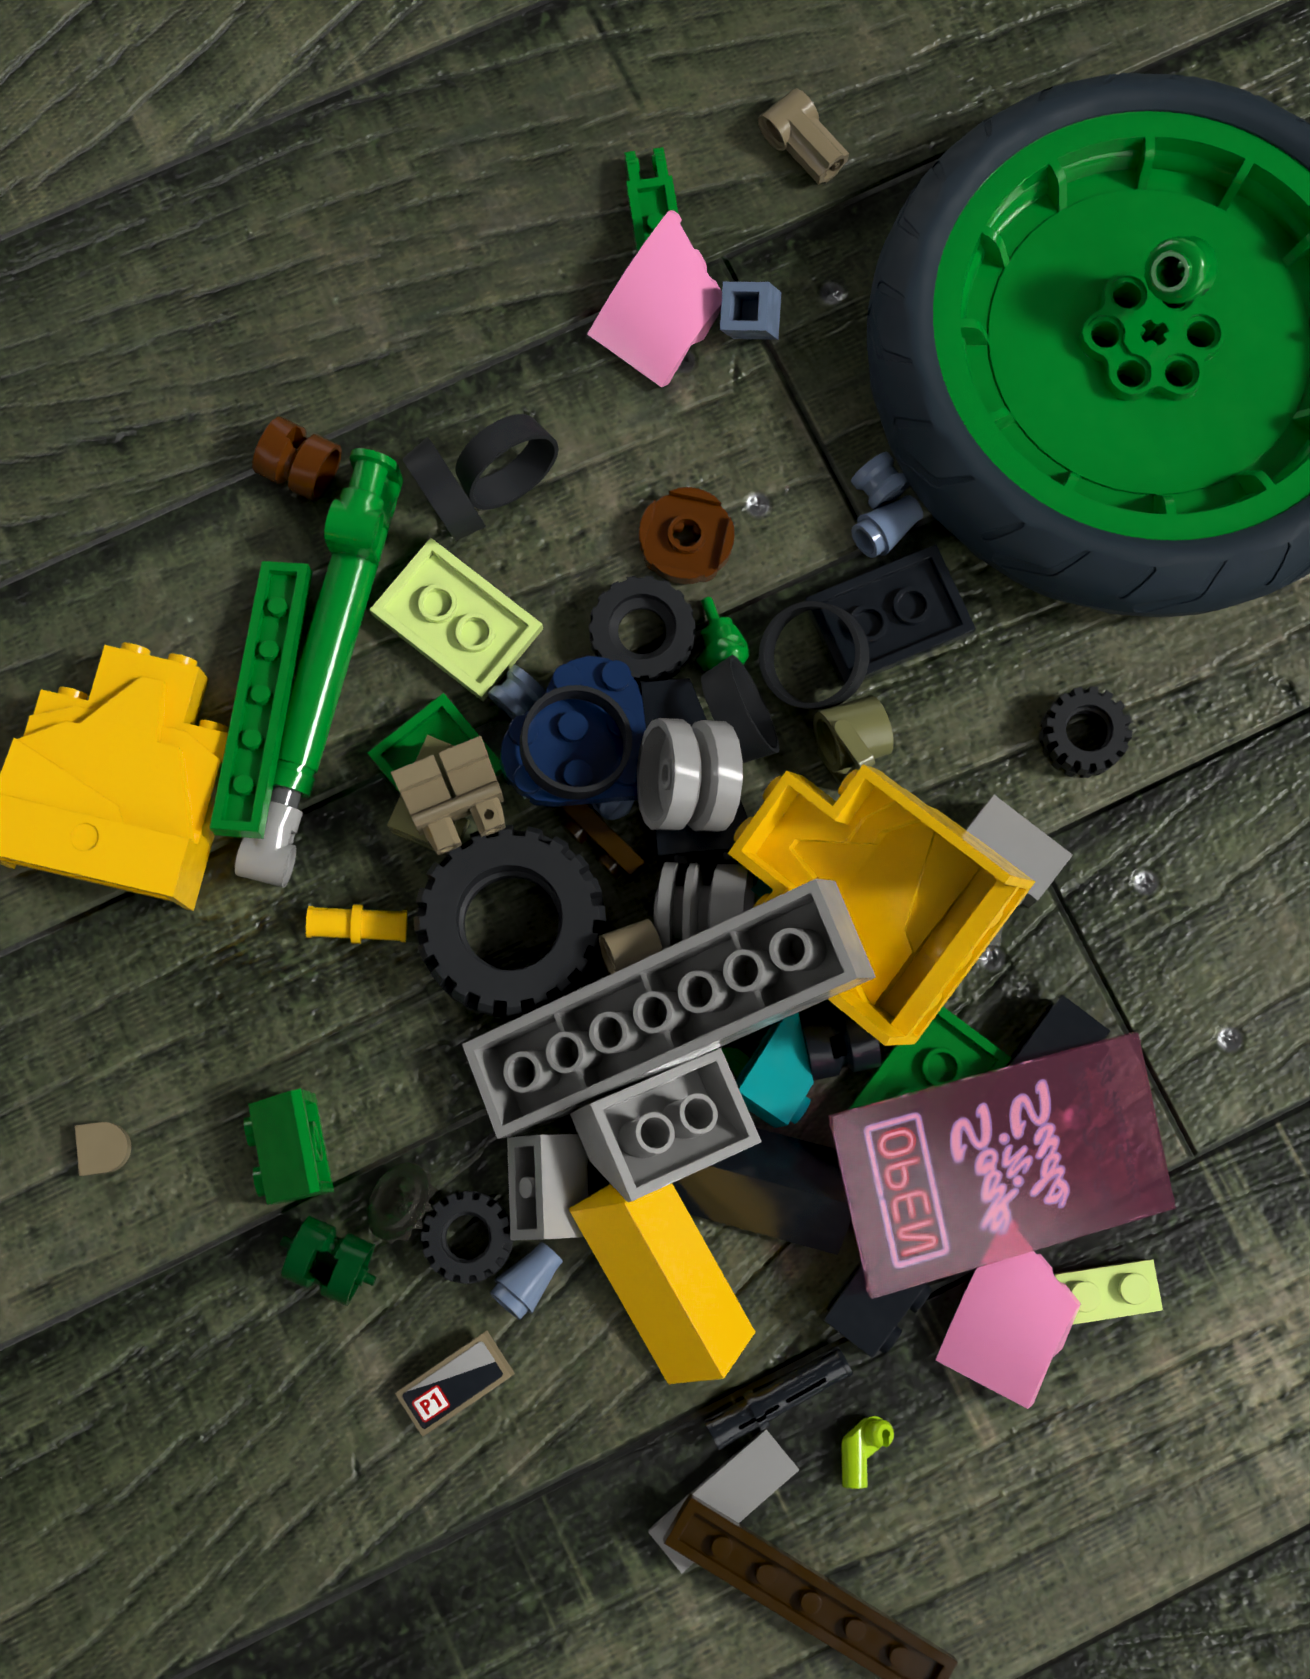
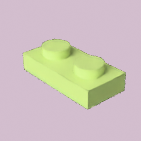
M1153 1259L1054 1274L1058 1281L1066 1284L1081 1303L1073 1324L1163 1311Z

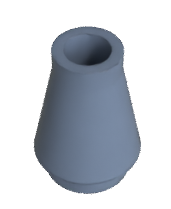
M906 495L898 501L862 514L858 517L857 524L851 529L854 542L861 552L870 558H874L877 555L885 556L910 528L923 518V510L914 497Z
M540 1242L534 1250L494 1279L497 1285L491 1290L490 1295L506 1311L520 1320L527 1311L531 1314L533 1313L555 1271L563 1261L551 1248Z

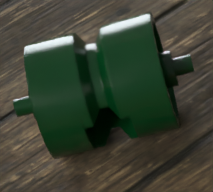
M308 1216L293 1239L283 1236L280 1242L281 1246L288 1248L281 1277L306 1289L317 1284L322 1296L344 1306L349 1305L359 1286L361 1287L363 1283L373 1286L377 1276L368 1273L370 1269L368 1265L372 1258L375 1244L350 1233L340 1238L337 1236L335 1226L317 1218Z

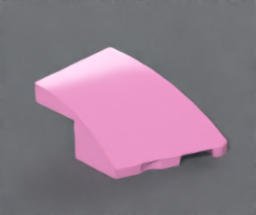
M674 210L667 212L640 248L588 332L590 337L660 387L670 383L690 346L705 339L721 311L722 303L720 287L716 280L709 276L706 262L699 250L693 248L680 224L682 219Z
M1010 1218L1005 1233L997 1234L998 1230H996L957 1308L936 1361L1029 1409L1034 1404L1052 1358L1063 1349L1081 1303L1066 1284L1056 1279L1052 1267L1041 1254L1034 1252L1017 1231V1224Z

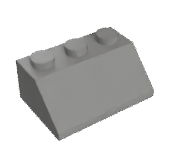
M721 1048L570 1113L590 1162L628 1203L762 1142Z

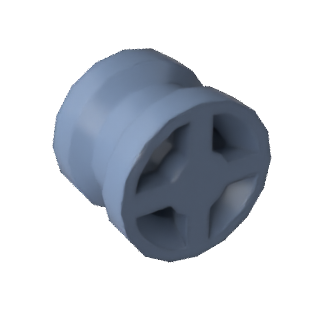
M887 451L868 461L851 479V483L856 489L864 490L868 495V504L873 510L892 503L910 486L904 473H898L894 468V459Z
M513 665L507 671L506 681L500 686H493L487 694L497 707L513 720L515 717L529 711L546 691L526 671L517 665Z

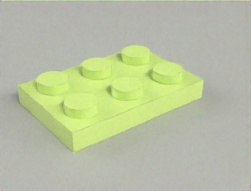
M432 538L425 543L370 608L372 616L481 701L486 699L487 693L501 681L507 671L543 630L541 622Z

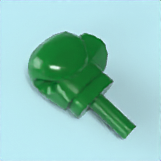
M712 597L702 599L701 603L709 625L701 631L705 648L697 656V664L704 672L709 671L731 655L737 657L744 664L749 657V649L743 635L737 626L733 624L731 618L719 617Z

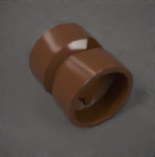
M277 416L269 423L259 439L253 456L252 468L255 473L277 484L287 480L291 491L311 501H318L328 490L336 475L341 461L342 449L340 445L318 434L307 437L304 427L284 417Z

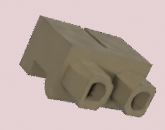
M481 736L439 752L441 762L456 796L454 799L449 794L434 755L391 772L419 834H425L426 839L437 855L444 854L462 845L453 822L469 815L473 816L481 837L506 828L501 802H504L502 791Z

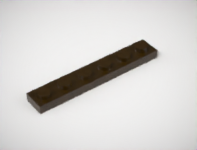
M691 1493L687 1496L663 1537L665 1545L882 1679H949L958 1664L956 1658L950 1653Z

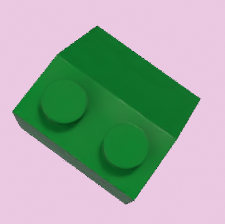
M300 1088L248 1104L250 1116L244 1117V1131L249 1147L256 1146L260 1166L253 1167V1179L257 1195L259 1197L265 1196L267 1205H277L334 1192L316 1094Z

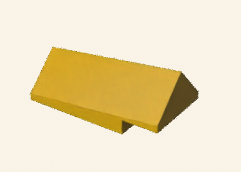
M671 1183L629 1203L609 1184L568 1208L667 1383L676 1384L724 1379L755 1334V1330L673 1184Z

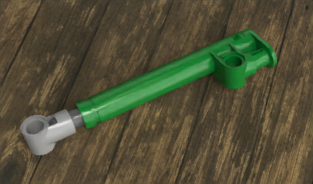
M365 448L352 449L349 460L353 473L349 487L342 490L340 499L333 500L328 511L324 538L330 550L331 559L290 693L264 839L243 838L235 862V874L237 876L282 888L286 887L289 882L296 859V845L292 844L303 814L302 811L298 810L301 797L310 798L315 782L313 776L317 774L403 484L399 465L394 459L383 453Z

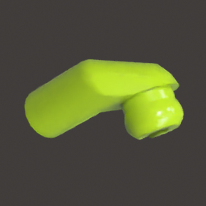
M878 1416L864 1418L844 1436L841 1444L842 1487L852 1489L868 1487L867 1459L882 1446L888 1447L894 1439L893 1427L887 1420H883Z

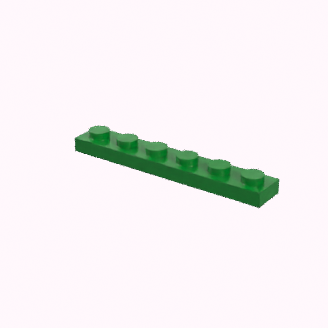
M261 562L210 823V829L214 835L264 839L313 574L309 564Z

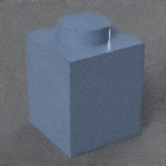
M723 282L720 330L733 339L779 340L781 292L770 282Z

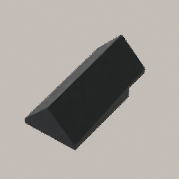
M756 1128L762 1141L761 1143L672 1183L690 1215L838 1255L856 1207L863 1156Z

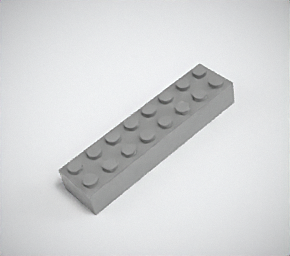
M816 878L463 1043L462 1046L497 1139L512 1137L533 1131L569 1115L588 1104L661 1074L874 979L876 976L836 881Z

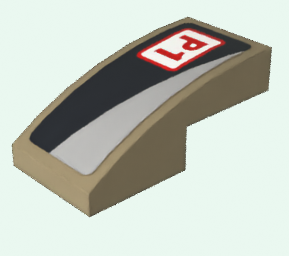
M486 1330L398 1390L395 1395L423 1437L515 1373Z

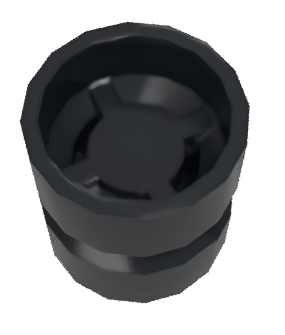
M839 1010L836 1018L833 1019L826 1012L800 1018L813 1081L839 1076L842 1067L846 1066L853 1073L881 1066L879 1041L843 1011ZM837 1035L840 1051H832L829 1037Z

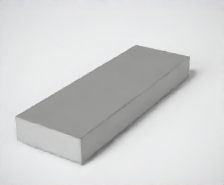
M765 1429L760 1431L714 1471L691 1494L740 1523L798 1472L799 1468L768 1430ZM687 1496L648 1529V1533L681 1574L694 1562L665 1545L663 1537Z

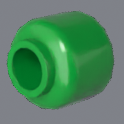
M1171 237L1160 242L1150 252L1145 263L1144 277L1148 289L1156 298L1166 303L1180 304L1203 296L1212 287L1218 273V260L1214 249L1207 241L1199 237Z

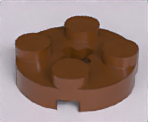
M692 487L677 488L669 491V495L661 497L658 501L655 499L646 508L639 527V545L646 566L660 577L678 584H695L711 581L729 560L734 543V525L731 517L729 518L727 512L721 507L722 503L711 493ZM688 525L693 527V535L700 537L697 543L692 542L689 546L680 545V540L673 537L674 531L682 532L684 526Z

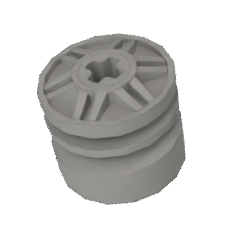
M665 862L654 902V927L658 933L662 949L671 947L752 909L755 904V893L751 890L754 886V874L742 864H717L711 886H704L700 864L690 863L684 884L681 864Z

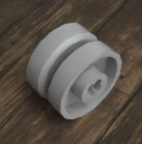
M658 718L652 720L644 732L637 763V795L644 823L651 830H680L686 824L694 831L719 832L726 830L736 815L743 783V760L740 742L734 728L726 721L701 720L695 722L691 727L683 719Z

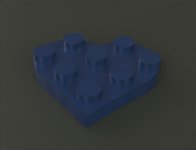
M594 656L578 658L559 666L555 670L545 694L563 686L582 685L600 690L614 699L623 709L631 726L632 750L629 760L618 780L599 795L587 799L574 800L552 795L532 780L521 759L519 743L522 727L529 712L527 711L511 721L508 731L502 740L500 766L506 783L508 785L511 784L518 794L530 799V803L541 806L558 807L638 800L637 763L639 748L646 725L643 700L637 681L631 676L630 668L622 661H612L608 658ZM566 699L554 702L542 709L534 717L528 728V747L534 762L546 776L563 785L584 787L597 784L612 775L621 763L623 741L620 730L613 718L605 710L591 702L579 699Z

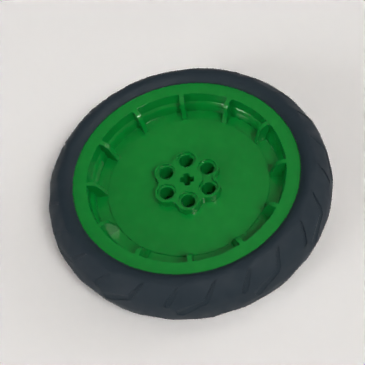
M1108 74L1044 89L985 119L952 145L920 179L896 218L884 243L874 273L867 316L870 387L888 444L909 485L932 516L959 539L976 557L1016 583L1049 598L1109 614L1145 617L1188 616L1218 611L1273 593L1310 573V123L1259 95H1254L1243 89L1212 80L1172 74ZM1171 237H1199L1207 241L1215 251L1218 260L1217 277L1212 287L1203 296L1192 301L1176 303L1178 308H1170L1162 300L1156 298L1148 289L1144 277L1147 258L1160 242ZM1114 299L1127 301L1131 308L1120 307ZM1092 337L1103 338L1110 347L1098 346L1092 340ZM1187 337L1199 339L1204 347L1194 346ZM1124 375L1131 378L1136 387L1125 386L1120 382L1118 376ZM1165 375L1177 377L1183 387H1176L1170 384Z

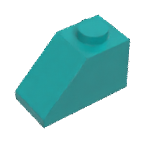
M798 1012L769 1026L735 1080L747 1109L774 1128L786 1126L790 1121L796 1124L804 1115L811 1102V1099L806 1095L814 1082Z

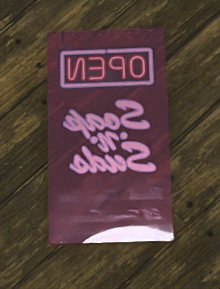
M1138 1032L1127 1033L829 1115V1126L833 1133L865 1277L866 1291L872 1299L1176 1209Z

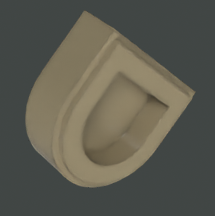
M98 1122L75 1126L79 1176L114 1172L120 1169L129 1159L131 1140L128 1133L119 1125Z

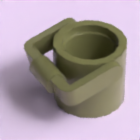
M873 695L819 711L814 715L813 726L818 745L817 754L839 786L853 770H859L863 764L873 767L875 759L892 753V727L883 705Z

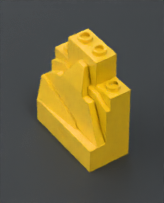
M126 642L122 643L121 648L104 645L89 700H87L88 694L73 688L59 687L58 693L41 689L34 714L29 716L24 736L18 739L14 738L0 773V864L15 869L16 865L168 900L175 902L186 910L194 911L215 836L210 829V823L229 727L210 720H200L199 726H196L209 680L200 667L197 666L196 660L170 653L168 659L151 656L149 649Z
M863 764L859 770L855 769L850 772L838 789V794L841 796L837 801L804 776L785 771L783 776L776 777L767 786L763 793L764 803L754 817L747 818L738 827L734 834L735 843L728 852L730 856L773 889L770 894L763 895L752 908L816 878L836 881L876 978L833 996L828 1000L884 1046L915 1044L1034 885L1035 881L939 810L925 804L878 769Z

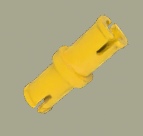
M353 904L352 909L308 906L306 938H350L352 944H361L362 939L406 942L408 911L364 910L362 904Z

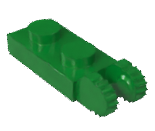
M663 147L653 148L651 161L656 177L640 179L639 160L636 157L635 151L624 152L627 174L626 191L637 253L668 211L674 210L678 213L672 175H668Z

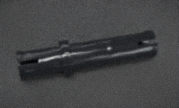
M836 1345L818 1358L793 1370L755 1393L751 1389L742 1394L744 1399L722 1412L706 1418L704 1422L718 1449L721 1450L726 1445L758 1427L761 1431L770 1427L769 1421L835 1383L852 1376L853 1372L842 1351Z

